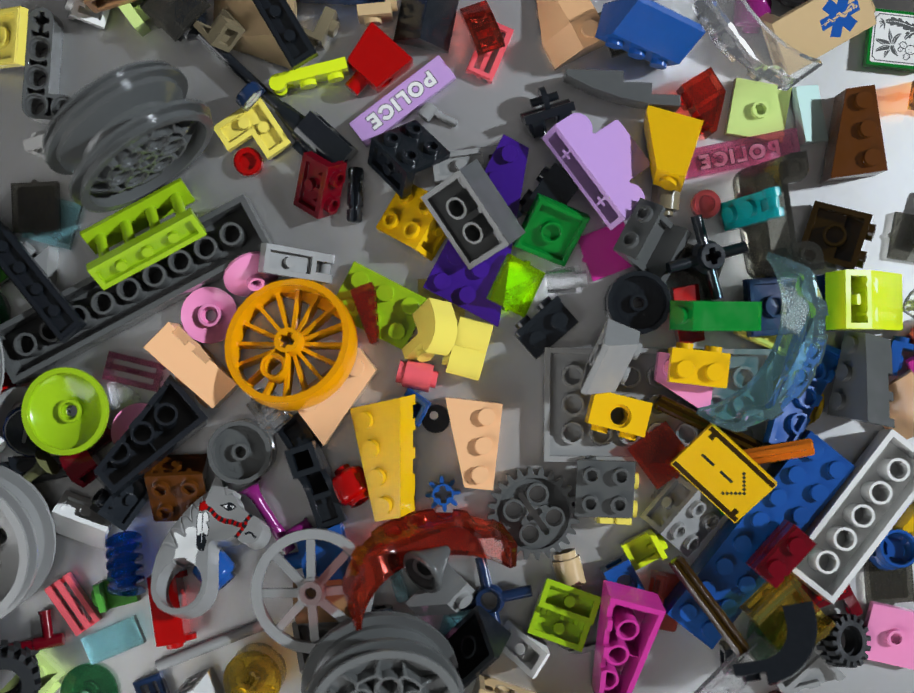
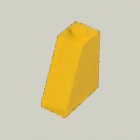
M648 105L643 129L654 185L660 186L665 190L681 192L704 120Z

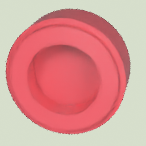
M702 190L693 196L690 204L691 211L695 216L702 214L703 219H709L718 213L721 201L715 192Z

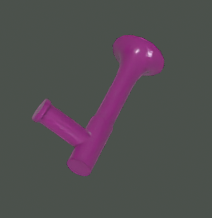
M262 477L250 482L237 492L246 495L254 503L276 541L291 532L313 528L308 517H305L304 520L285 531L260 492L259 482ZM293 543L282 550L285 554H288L291 551H293L296 548V546Z

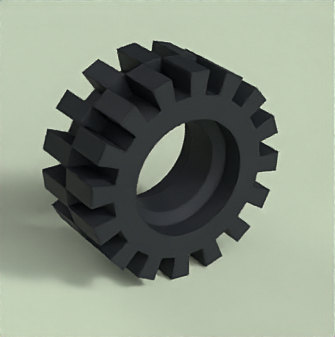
M850 614L826 615L827 618H822L820 622L823 625L817 626V630L820 632V635H817V640H820V644L816 645L817 650L823 651L820 657L826 659L825 663L834 667L857 668V666L863 665L864 662L862 660H867L868 658L865 651L871 650V646L867 645V641H871V637L865 634L869 631L868 627L862 626L864 621L857 619L858 616ZM842 633H844V636H845V647H844V649H843L842 643H841Z

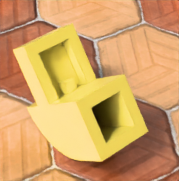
M428 298L412 314L418 334L402 348L405 359L428 362L435 354L447 356L455 344L458 326L451 302Z

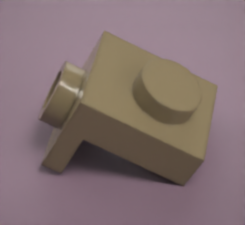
M325 6L314 31L302 26L314 48L318 46L325 49L330 37L334 38L340 27L337 12Z

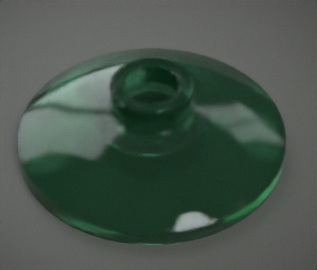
M85 663L76 666L65 676L60 693H82V691L89 693H118V685L115 677L107 668L95 663Z

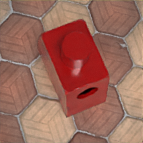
M371 22L347 59V64L354 74L345 83V86L356 96L367 85L375 92L380 93L413 67V58Z

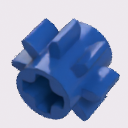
M440 475V482L437 484L429 481L433 492H427L425 497H433L434 501L431 508L436 507L438 504L446 512L448 504L458 505L454 495L460 494L461 490L453 489L454 478L447 482L444 481L443 475ZM441 486H445L446 491H451V494L447 495L446 500H441V496L435 494L439 492Z

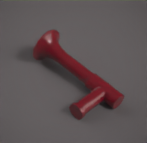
M51 609L38 611L42 636L19 642L22 649L27 646L31 651L65 645V635L63 632L54 634Z

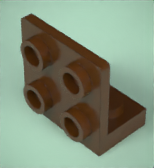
M207 453L168 455L144 475L155 522L178 521L182 514L197 499L207 493L205 483L209 466Z

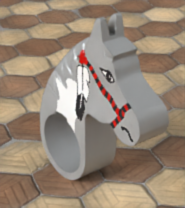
M215 476L209 492L197 499L168 532L153 565L151 575V595L153 601L159 609L178 618H197L206 613L214 604L219 588V552L222 547H235L243 543L251 549L259 550L266 547L271 538L269 526L258 517L246 512L241 501L242 496L235 490L229 489L228 483L218 476ZM185 565L187 567L196 566L202 578L201 588L197 597L187 606L174 608L169 598V587L172 579L179 571L185 568Z

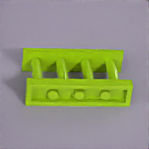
M181 178L80 231V236L93 252L99 256L87 263L86 268L103 291L207 235L204 226L192 209L186 210L185 206L193 203L195 198ZM175 212L174 217L160 223L161 219ZM149 226L150 230L135 237V233ZM124 240V244L111 251L109 250L111 246Z

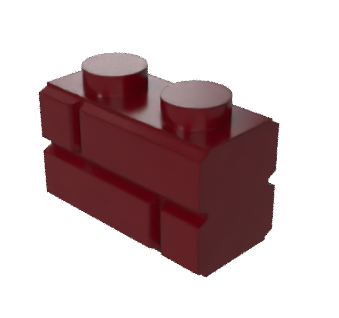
M784 519L746 561V564L767 583L777 589L785 580L784 577L788 576L816 543L798 526Z

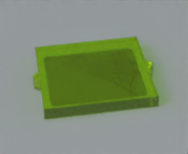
M507 253L486 299L500 305L503 311H511L524 318L545 273L531 266L530 261H522Z

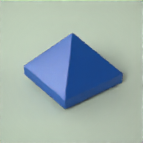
M407 388L404 396L416 394L415 404L413 405V418H415V426L419 427L431 402L414 390Z

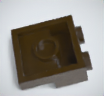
M815 201L797 256L824 263L827 267L838 270H857V267L863 269L868 252L863 251L866 240H873L877 228L876 224H872L873 215Z

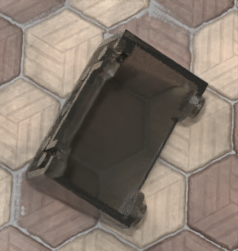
M807 150L789 153L744 168L733 178L735 199L770 187L780 186L781 189L779 202L780 207H784V217L740 228L741 242H746L748 246V251L743 253L747 274L753 279L787 277L825 268L823 252L818 244L812 241L797 242L788 184L799 182L808 174Z

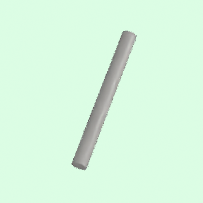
M257 620L155 661L156 668L159 672L261 632L264 629Z

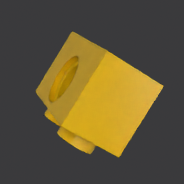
M614 393L591 394L584 422L591 424L590 430L607 434L609 428L619 431L618 437L635 441L636 436L645 437L653 403ZM620 407L623 409L625 416L622 422L615 424L611 420V412L613 409Z

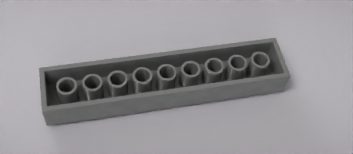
M241 195L198 218L204 226L207 235L104 291L92 276L62 291L61 293L87 324L65 344L56 338L33 308L0 324V340L4 352L5 370L12 383L30 382L44 372L56 368L188 297L193 291L223 278L226 267L238 256L248 252L260 251L261 243L273 244L250 200L246 196Z

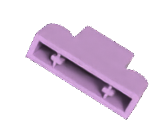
M573 113L556 123L542 139L608 228L612 230L631 216L640 198L645 199L642 189L638 185L630 183V181L648 168L650 161L619 120H614L598 132L593 133L591 121L581 113Z

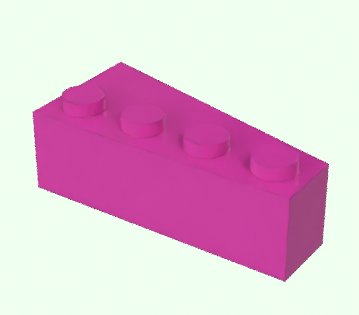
M603 579L591 679L594 693L633 692L666 613L657 593Z

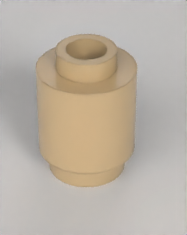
M575 548L563 549L560 553L558 551L554 552L552 565L556 581L581 590V585L586 583L580 555L576 554Z

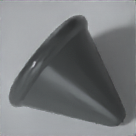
M439 546L418 551H408L403 557V566L408 577L421 590L428 593L438 592L442 587V579L451 550L448 546Z

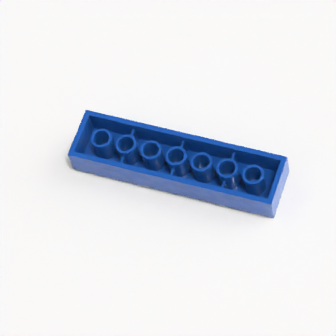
M805 430L800 440L812 439L815 454L813 456L773 462L766 472L777 481V486L736 523L728 518L690 566L732 623H734L766 582L746 564V561L784 519L795 524L805 532L856 468V466L812 431ZM679 580L662 602L666 613L709 648L713 649L722 636Z

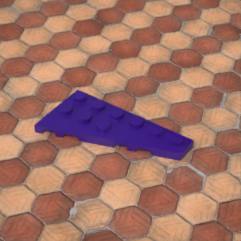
M503 134L485 168V172L517 219L529 148ZM448 239L423 288L498 327L503 303L502 298L504 297L500 295H504L503 290H505L513 243L469 270Z

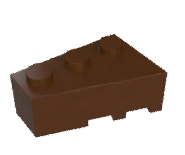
M875 85L845 89L834 98L829 127L830 136L828 148L825 150L824 158L826 159L820 184L876 176L888 170Z

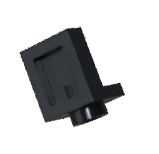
M298 412L275 429L287 449L312 441H316L320 448L324 447Z

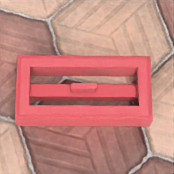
M488 19L467 66L466 73L473 74L479 79H485L486 82L492 84L514 30ZM491 28L496 29L480 68H474ZM501 32L506 35L488 74L485 72V69Z
M71 572L44 589L75 636H78L102 619V616ZM67 582V584L72 589L78 600L81 602L89 616L92 618L91 620L87 619L85 614L80 609L79 604L71 596V594L69 593V591L63 583Z

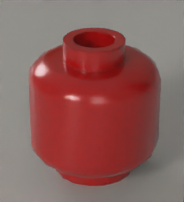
M344 464L334 471L336 476L332 479L333 488L341 505L355 508L370 499L364 471L361 466L355 465L350 467L349 464Z

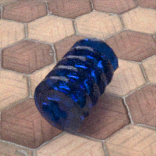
M119 532L105 540V548L107 549L105 558L108 560L106 562V569L109 571L107 573V580L110 582L107 591L110 594L129 597L146 592V587L137 586V584L145 581V576L136 575V573L144 570L143 564L135 563L143 559L142 553L135 552L143 547L141 542H134V540L142 537L138 532Z

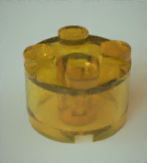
M251 643L244 646L234 655L224 671L223 686L225 692L279 693L286 678L284 658L272 646L265 643ZM251 672H255V676L260 678L255 679L254 676L250 675Z

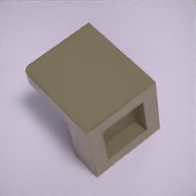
M225 9L221 10L211 26L197 20L193 24L211 46L229 53L246 31L231 13Z

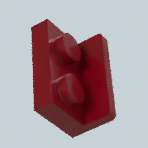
M312 151L304 152L293 205L316 219L336 214L340 206L343 183L346 179L347 163L344 161L331 163Z

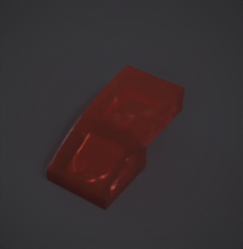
M486 0L459 9L462 20L469 32L471 43L478 56L505 47L499 26Z

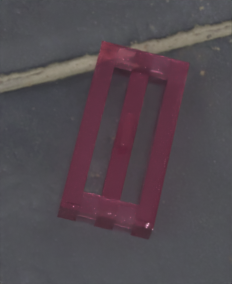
M109 351L102 379L158 392L164 377L163 371L166 368L158 362ZM115 358L156 368L157 370L156 373L115 364L113 361ZM111 369L154 379V382L149 384L110 374Z

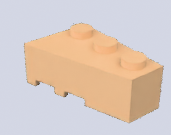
M360 347L357 349L353 368L342 386L323 402L306 409L297 410L323 446L332 438L337 428L348 415L350 408L353 407L378 371ZM330 369L322 374L323 378L330 371ZM318 378L308 385V388H311L320 380Z
M445 397L464 487L493 491L503 404Z

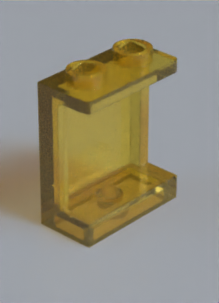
M791 573L784 577L785 580L777 589L765 582L739 607L778 651L783 647L787 637V625L782 606L813 601L800 587L802 584ZM813 601L817 619V644L828 636L830 631L836 626V623L825 615Z

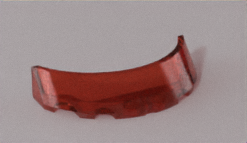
M425 509L411 512L401 518L391 519L371 532V537L361 546L357 545L351 554V561L346 569L345 576H343V594L355 630L359 631L362 629L365 610L377 589L389 577L404 568L403 557L408 551L448 546L451 550L450 555L481 557L500 563L508 568H513L516 566L517 561L516 541L504 525L492 519V522L471 516L467 511L453 509V513H436L434 509Z

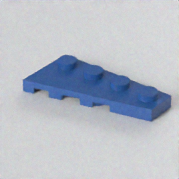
M800 333L793 335L763 443L773 445L801 439L810 422L809 417L814 407L819 406L825 387L828 383L832 382L835 376V369L840 358V349Z

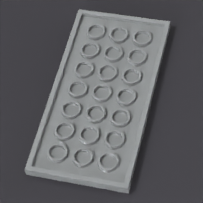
M544 347L543 461L577 462V459H585L586 455L596 456V460L636 461L638 463H662L665 460L664 463H671V460L702 431L655 409L654 404L659 395L675 400L763 443L773 406V349H722V353L731 354L727 389L713 387L709 414L701 412L686 400L681 399L672 391L654 381L657 352L667 353L668 348H642L637 360L631 359L628 365L631 370L624 384L620 382L616 391L610 392L653 403L645 437L636 436V440L633 441L618 437L619 431L608 428L607 434L590 430L591 424L584 422L591 394L585 395L580 393L585 365L593 348ZM620 407L613 409L611 412L612 422L617 424L623 421L625 416L623 409ZM664 446L665 452H663L662 455L660 453L659 456H657L658 454L655 452L654 448H656L657 452H661V450L663 451L662 447Z

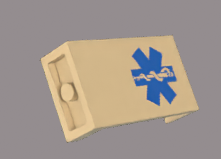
M808 0L780 17L767 12L758 18L773 68L787 75L877 24L874 15L875 5L872 0Z

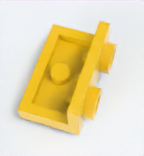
M676 342V347H668L667 353H670L667 382L727 389L731 354L722 353V347L705 345L704 350L693 349L694 344Z

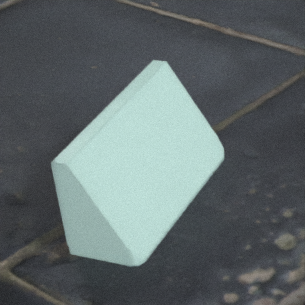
M818 85L796 86L792 88L790 98L799 145L803 146L828 141Z

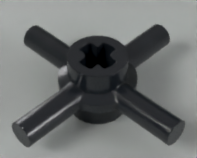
M702 214L693 216L691 221L697 244L694 245L688 257L667 262L666 270L670 274L693 268L697 272L706 275L712 300L724 298L717 271L723 265L725 258L746 253L748 246L743 241L721 247L716 242L708 240Z

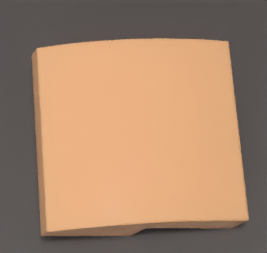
M909 369L889 383V391L893 392L894 401L889 402L890 418L894 419V428L883 426L885 429L895 430L905 439L914 437V372Z

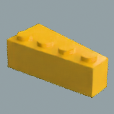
M416 394L350 408L375 522L401 518L415 511V474L413 473V459H415L413 430H415V418H413V405L415 404Z

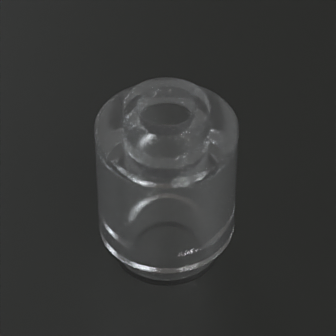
M580 265L553 267V270H547V293H555V295L582 293V288L587 287L586 270H581Z

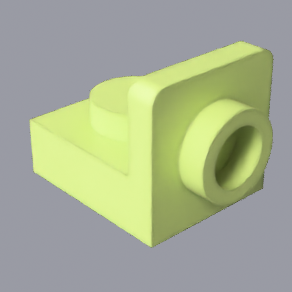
M138 0L118 6L142 37L151 31L146 24L149 17L139 6L145 0Z

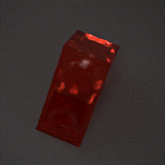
M710 67L682 84L676 91L678 95H681V108L684 111L688 110L691 117L704 120L700 135L703 134L705 139L717 131L726 93L723 85Z

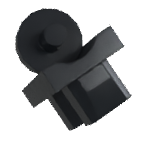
M543 86L538 88L539 97L529 100L532 108L539 105L542 107L521 113L520 117L522 122L528 127L532 137L537 138L544 136L548 132L545 124L546 119L554 117L555 123L560 122L571 115L572 111L576 110L574 102L565 99L550 104V102L559 99L558 93L555 91L547 94Z

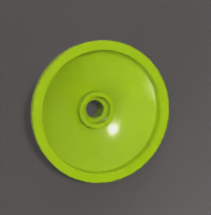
M71 367L54 368L38 376L28 387L22 402V422L29 438L42 450L62 456L78 454L92 447L103 435L109 419L108 398L101 384L89 373ZM72 406H75L77 409L75 416L70 411Z

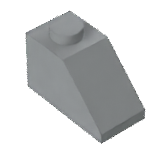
M447 563L442 579V587L438 592L428 593L419 588L405 604L419 616L457 614L471 603L473 596L477 592Z

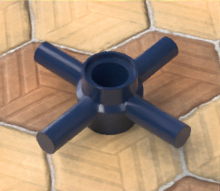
M486 555L476 557L475 562L481 586L476 591L477 593L471 603L460 611L473 609L476 605L481 606L501 624L499 612L504 607L505 602L533 596L531 585L502 590L498 585L492 584ZM487 592L493 593L497 597V604L494 606L486 605L482 599L483 594Z

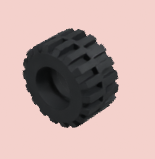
M1 640L0 670L13 671L20 678V681L13 689L4 693H38V690L41 688V679L36 656L31 655V650L27 646L22 649L19 642L14 641L13 645H8V640Z

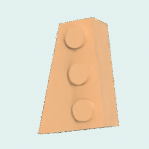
M168 322L143 347L162 366L172 372L181 385L185 388H190L196 394L195 398L205 408L209 406L212 409L219 408L239 387L229 370L201 342L191 338L184 330L182 324Z

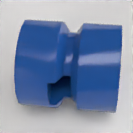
M900 529L889 531L869 557L870 561L878 569L885 571L910 566L914 563V537L907 531Z

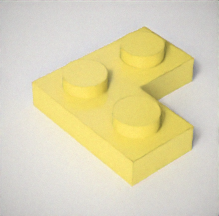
M261 97L248 112L240 108L214 125V131L229 152L254 138L267 159L271 160L292 145Z

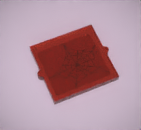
M666 421L649 433L646 432L645 437L640 438L627 448L657 490L671 479L679 478L680 472L671 465V460L685 446Z

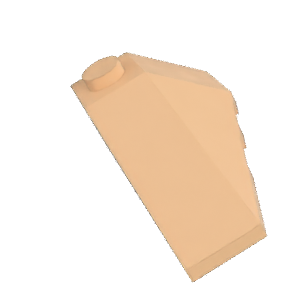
M536 0L542 46L554 70L605 45L604 41L595 37L600 16L590 0Z

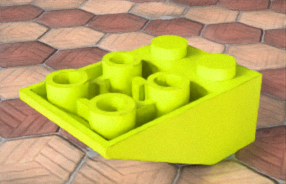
M848 269L826 272V330L903 331L902 274Z

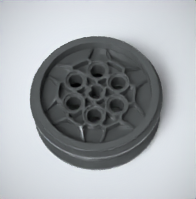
M159 60L140 61L120 67L84 87L55 114L43 135L42 147L44 158L54 172L72 175L69 183V194L75 203L84 206L85 209L91 212H109L127 207L172 182L202 154L213 135L214 124L212 114L207 105L202 101L185 99L188 91V82L179 69Z
M374 611L359 614L333 627L319 640L310 652L301 677V693L465 692L460 675L456 670L459 668L456 655L444 635L426 621L397 611Z

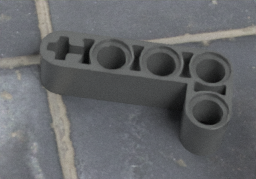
M39 7L32 10L28 18L22 110L26 116L34 121L48 125L55 114L71 97L59 94L64 33L63 23L50 10ZM48 47L46 56L40 58L41 50ZM46 75L45 83L38 86L39 78ZM44 103L43 111L36 115V107Z

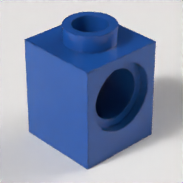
M625 554L600 567L607 581L617 583L620 576L629 575L630 583L627 586L645 590Z

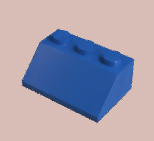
M616 0L603 4L595 37L604 41L605 45L609 48L622 49L628 52V56L631 58L644 59L650 62L649 65L653 68L666 69L667 66L681 63L705 34L707 27L652 0Z

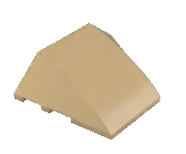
M214 0L213 21L221 10L225 9L246 30L232 50L246 55L250 54L264 59L271 64L275 63L293 70L252 0ZM286 0L297 18V0Z

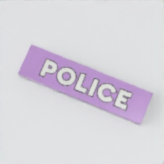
M438 55L356 117L349 125L363 144L368 147L371 144L372 137L391 130L455 81L456 77Z

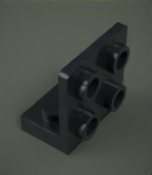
M417 120L372 137L367 163L401 198H404L411 194L415 173L449 159L450 152Z

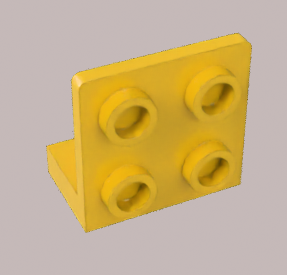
M413 184L410 195L401 198L397 193L394 195L378 222L376 229L411 247L417 253L432 261L446 235L420 198L428 191Z

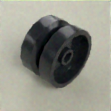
M632 271L618 277L608 287L603 298V311L607 319L609 318L636 329L642 335L658 329L667 320L670 312L671 295L667 285L657 275L647 271ZM633 300H641L642 306L634 307Z

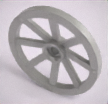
M321 528L297 530L273 543L257 563L251 583L252 606L261 627L274 641L283 647L301 653H310L320 640L318 605L340 623L350 618L325 598L326 596L364 593L359 615L371 612L375 594L373 573L363 552L345 536ZM315 539L333 543L343 549L320 577L316 576ZM306 540V578L279 553L290 544ZM351 556L359 568L363 583L327 586L326 582ZM272 560L298 586L297 588H263L265 573ZM307 588L315 589L316 596H308ZM263 598H297L298 601L275 624L267 612ZM304 607H308L310 641L295 638L283 631Z

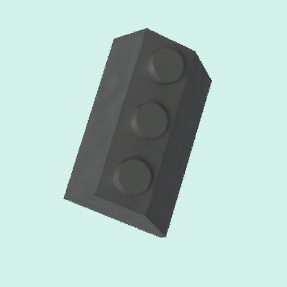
M477 159L420 197L469 270L509 246L526 233Z

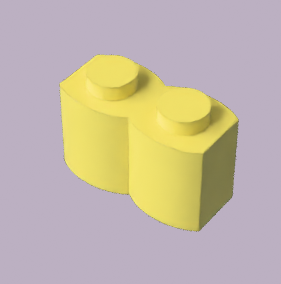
M459 316L455 344L447 356L443 355L441 364L446 365V373L479 381L493 324Z

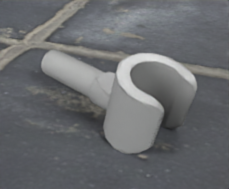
M430 102L424 103L417 112L428 123L434 116L454 127L458 123V120L443 114Z

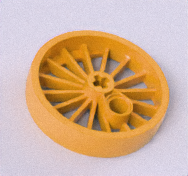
M282 279L269 283L252 293L236 310L229 323L225 337V359L234 381L255 401L278 410H302L323 402L333 395L345 382L353 368L357 355V330L349 310L332 291L319 283L307 279ZM283 298L295 300L291 325ZM277 300L284 325L282 329L265 310V307ZM302 303L310 305L300 322ZM318 309L324 311L316 320H314L311 323ZM261 312L278 332L275 335L250 323ZM333 316L341 320L338 324L317 331ZM250 329L274 340V342H243L246 330ZM341 331L343 332L342 342H316ZM242 349H271L241 361ZM311 350H340L336 361H333ZM305 355L332 366V368L323 378ZM300 359L320 380L311 388H308ZM260 363V369L247 380L244 369ZM281 363V370L277 374L272 375L271 371ZM294 367H296L302 392L291 395ZM266 377L269 379V382L263 393L256 391L254 386ZM284 383L283 395L271 396L277 386L276 384Z

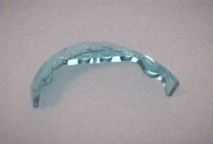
M770 252L767 253L766 258L776 275L781 296V319L773 348L761 369L742 389L718 403L698 408L696 414L710 423L734 432L748 430L747 427L754 426L767 419L773 420L783 414L782 409L794 398L799 399L809 387L816 375V368L822 362L827 345L828 334H825V316L828 315L827 302L822 299L820 289L815 280L817 278L809 267Z

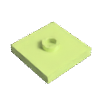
M736 77L733 83L724 135L765 143L779 139V145L782 144L792 88Z

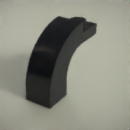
M312 441L285 450L284 453L293 480L298 479L302 484L317 528L324 529L346 521L343 507L333 488L332 479L334 476L318 443Z
M813 601L782 606L787 625V637L783 647L770 658L733 664L735 677L743 678V683L760 681L761 674H766L768 685L771 686L782 683L796 675L807 664L816 645L817 619Z

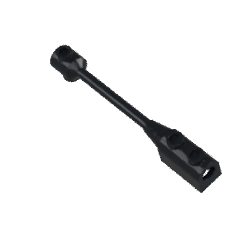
M183 0L173 5L166 16V21L171 25L167 31L180 42L183 38L187 41L199 39L246 84L250 82L259 83L266 90L261 98L275 110L277 116L289 130L291 137L295 140L292 147L303 156L304 152L312 151L331 163L344 161L348 164L358 150L320 114L309 111L306 116L302 115L291 105L282 102L232 54L211 46L193 26L196 20L207 24V20L204 17L208 12L200 4H197L194 8L190 4L189 6L184 4L186 9L181 13L180 11L184 8Z

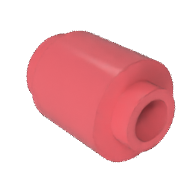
M410 359L407 361L400 360L395 382L401 383L402 387L429 392L430 387H436L439 372L434 371L435 365Z

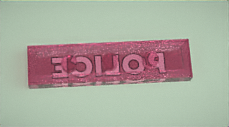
M791 128L695 148L685 180L800 157L801 151L797 129Z

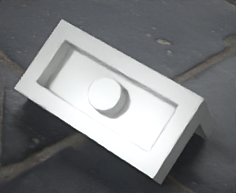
M65 490L51 511L56 533L104 550L107 546L108 533L114 524L90 509V506L93 504L91 499Z

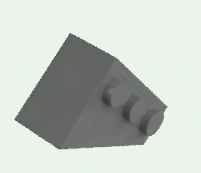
M845 331L829 400L828 415L894 428V419L890 418L889 402L894 401L893 392L889 391L888 375H893L891 339L866 332Z

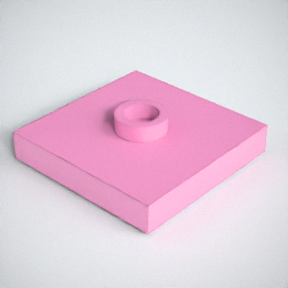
M870 600L863 625L867 626L869 630L865 633L866 636L871 637V641H867V645L871 646V650L865 651L868 655L867 660L914 670V610Z

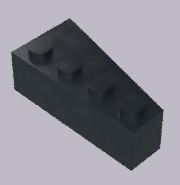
M170 374L138 417L129 425L123 436L94 469L95 477L113 498L117 497L206 426L208 417Z

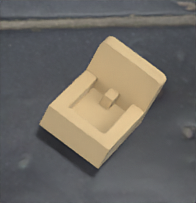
M397 0L356 4L359 23L365 24L367 27L371 22L376 26H380L382 22H392L393 12L398 11Z

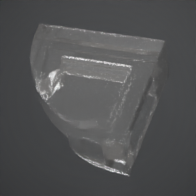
M119 382L107 383L112 411L123 409L131 404L143 403L139 394L131 387Z

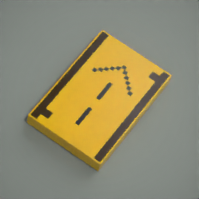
M713 422L671 460V465L734 523L740 520L777 486V481Z

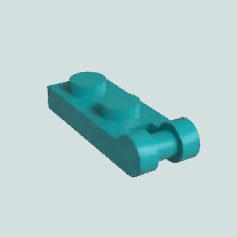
M780 186L766 188L762 191L721 203L724 230L732 231L784 217V207H780L779 196H781Z

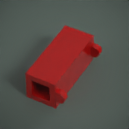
M187 569L179 571L171 581L169 598L174 608L187 606L183 577L188 576ZM151 575L148 576L146 580L156 647L166 646L168 650L183 647L186 641L196 639L197 633L195 631L191 632L189 619L178 618L157 607L151 595Z

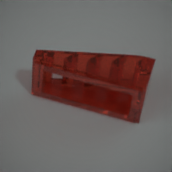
M369 282L351 289L350 292L369 343L375 346L380 344L375 284Z

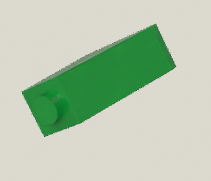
M670 300L669 330L761 331L762 302Z

